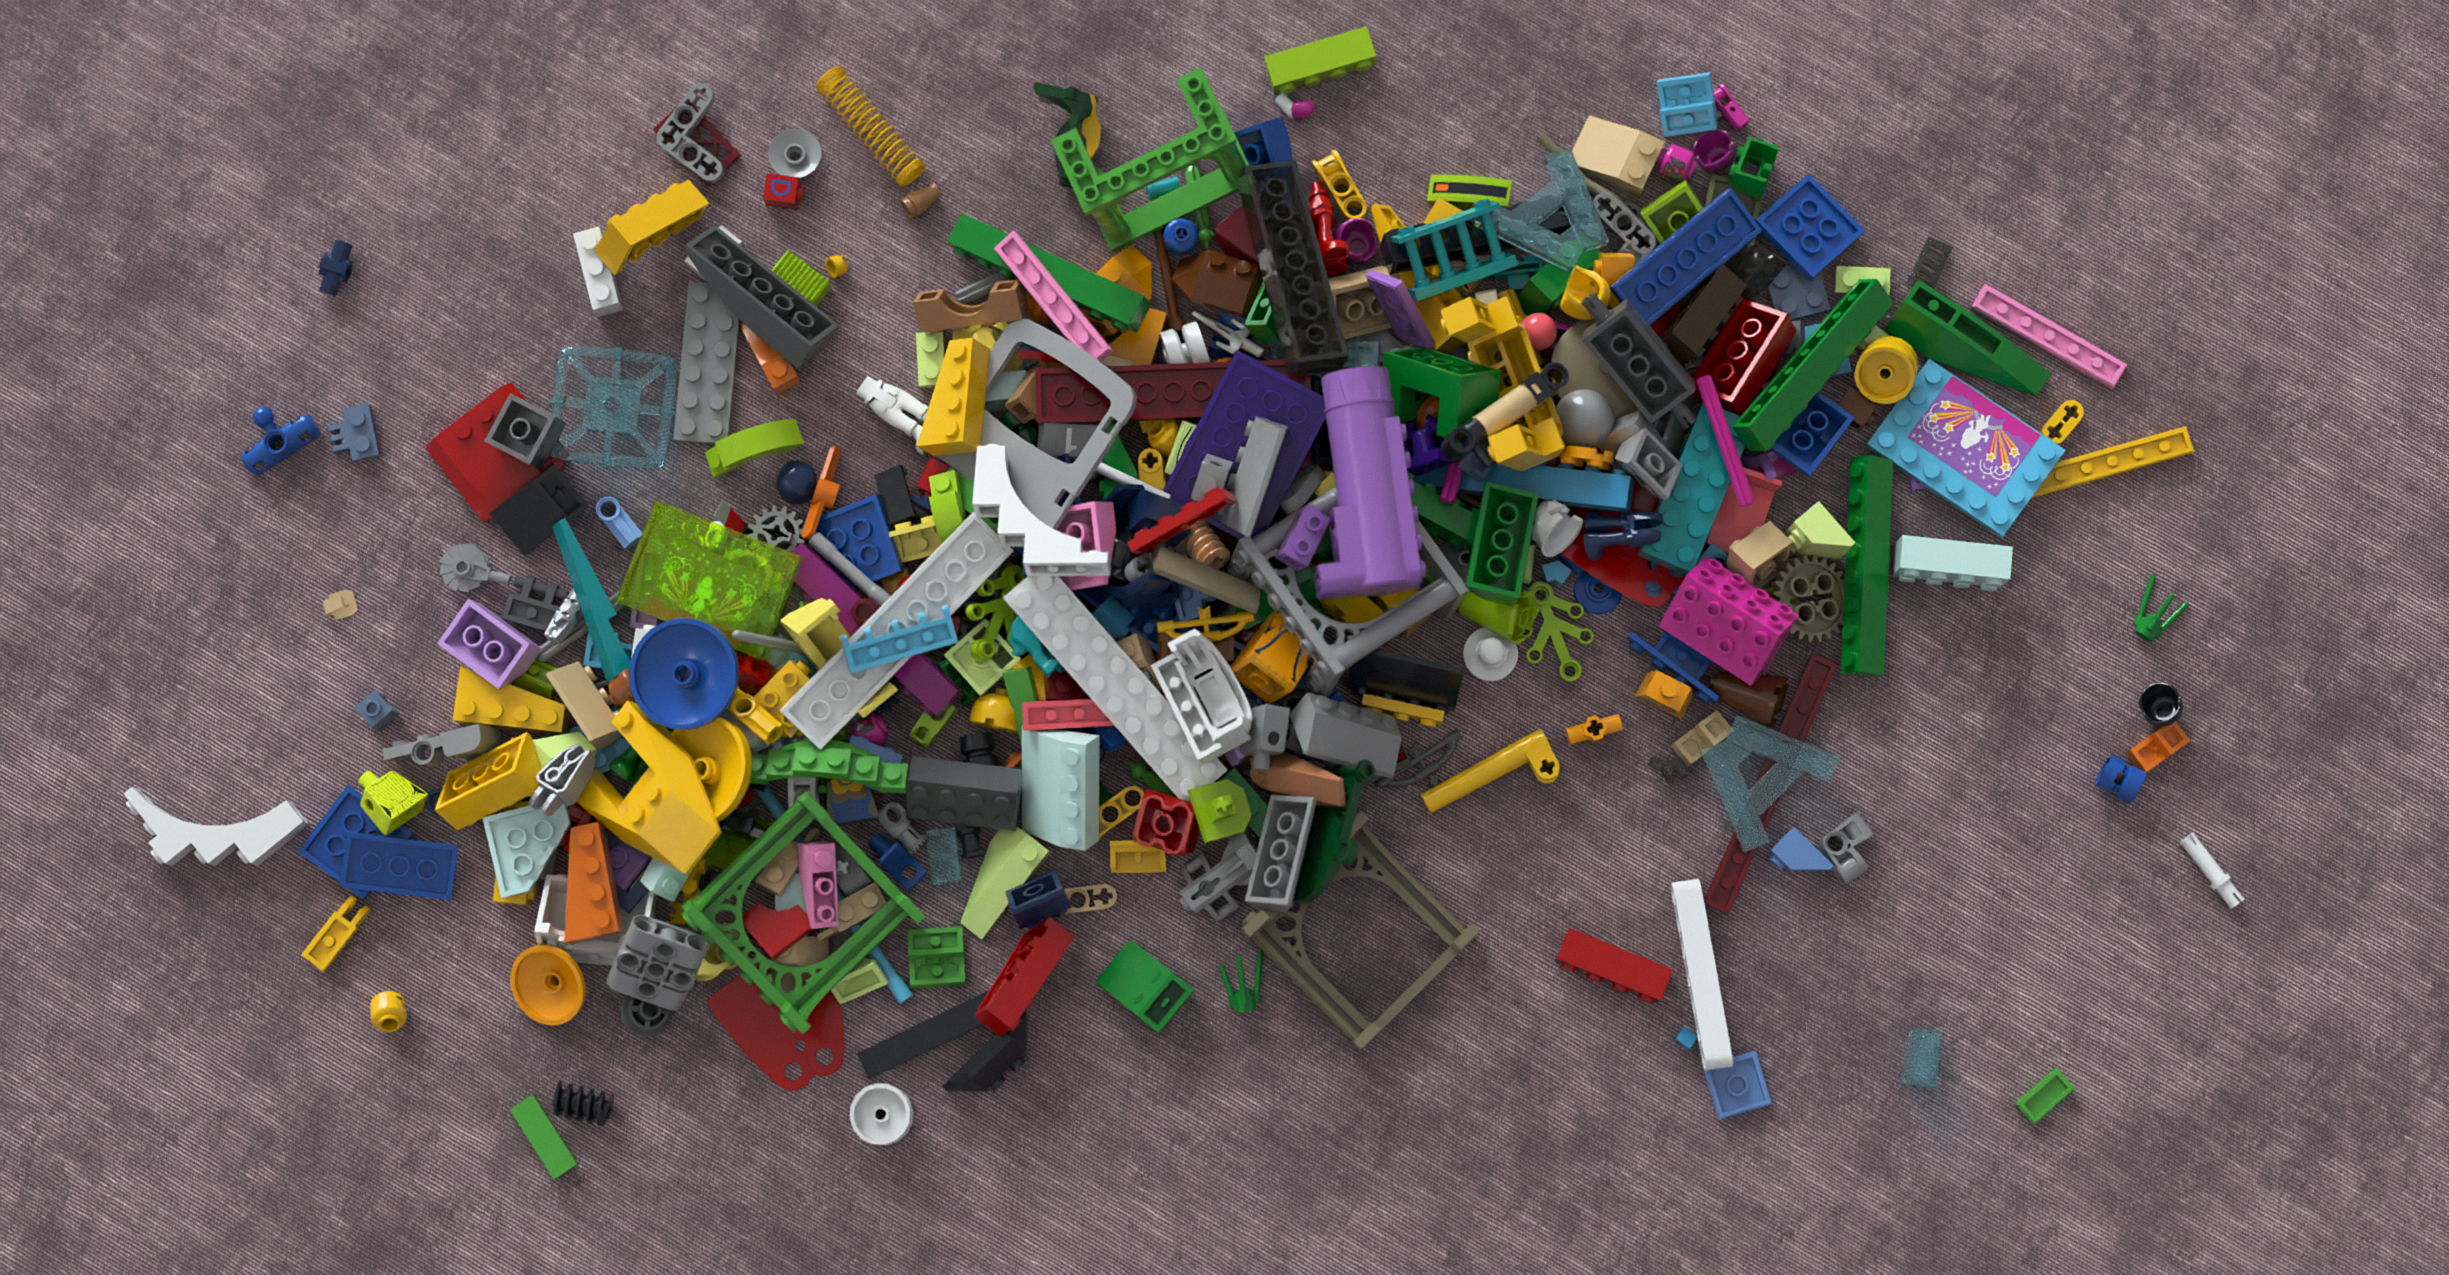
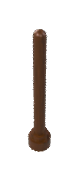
M1164 228L1154 232V238L1169 313L1168 323L1165 326L1166 330L1174 329L1178 336H1182V326L1187 324V321L1183 320V316H1180L1175 286L1171 282L1173 276L1168 250L1163 244Z

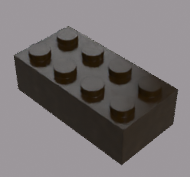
M1724 264L1696 287L1659 337L1685 369L1693 360L1696 361L1705 352L1706 348L1703 347L1705 342L1709 344L1719 332L1716 330L1718 325L1721 327L1730 318V308L1735 309L1744 298L1741 294L1747 285Z

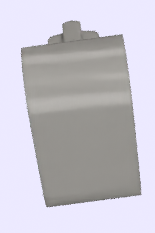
M837 843L835 845L837 883L848 897L872 882L862 867Z

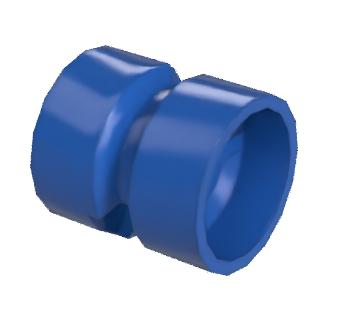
M2111 754L2099 771L2094 786L2107 793L2113 790L2115 797L2130 804L2139 792L2145 780L2146 772L2133 765L2126 767L2124 760ZM2118 772L2123 773L2118 783H2114Z

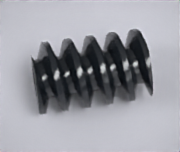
M559 1081L554 1092L552 1107L554 1108L555 1116H561L564 1112L565 1118L571 1119L575 1114L576 1121L580 1122L586 1116L588 1124H593L597 1118V1125L603 1127L610 1117L614 1103V1094L611 1095L609 1100H606L605 1091H602L598 1098H596L593 1088L590 1089L587 1095H584V1086H580L577 1092H573L572 1083L568 1085L566 1090H563L562 1081Z

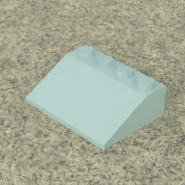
M1022 726V830L1059 847L1083 851L1099 841V735L1058 729L1024 731Z

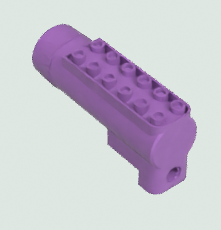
M1365 366L1329 373L1321 378L1325 404L1324 415L1329 433L1338 506L1333 507L1328 516L1331 518L1329 532L1334 563L1319 564L1317 572L1313 574L1317 600L1354 595H1387L1418 588L1422 582V577H1426L1424 560H1419L1422 540L1420 533L1415 531V523L1418 522L1417 507L1412 506L1411 495H1414L1413 479H1408L1407 468H1410V455L1408 451L1404 452L1403 441L1407 440L1405 424H1400L1399 416L1395 417V402L1392 400L1388 369L1378 366Z

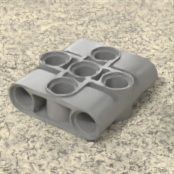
M637 915L633 918L625 938L621 941L619 952L607 976L606 983L612 990L668 1010H679L689 990L694 986L696 975L710 947L709 942L703 936L648 916Z

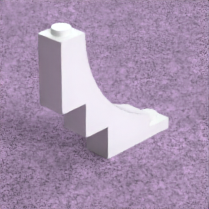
M997 444L977 446L973 507L976 517H999L998 536L1001 546L1024 547L1023 564L1027 576H1110L1111 564L1108 553L1097 550L1084 553L1081 539L1052 529L1032 515L1022 504L1010 483L1009 459L1005 446Z

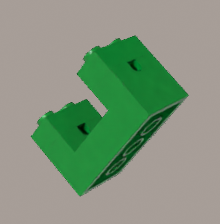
M1423 347L1384 352L1383 367L1387 368L1389 372L1392 400L1395 402V417L1399 416L1400 424H1406V421L1410 420L1416 422L1421 404L1430 395L1440 397L1437 435L1445 438L1453 428L1462 425L1499 398L1501 370ZM1453 440L1454 444H1461L1458 440Z

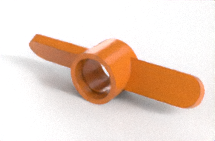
M839 446L830 447L801 533V536L807 540L811 539L815 534L823 508L830 510L833 508L840 484L832 482L841 456Z

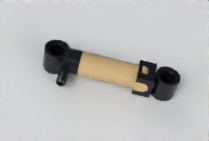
M1558 362L1547 364L1540 373L1538 371L1512 391L1462 425L1453 428L1441 443L1443 455L1450 461H1460L1473 451L1485 468L1490 467L1494 461L1482 444L1488 441V437L1501 432L1528 412H1532L1543 405L1550 397L1556 396L1568 383L1569 373L1566 367ZM1547 376H1551L1552 378H1554L1556 384L1551 383L1548 380ZM1453 440H1458L1463 448L1457 447Z

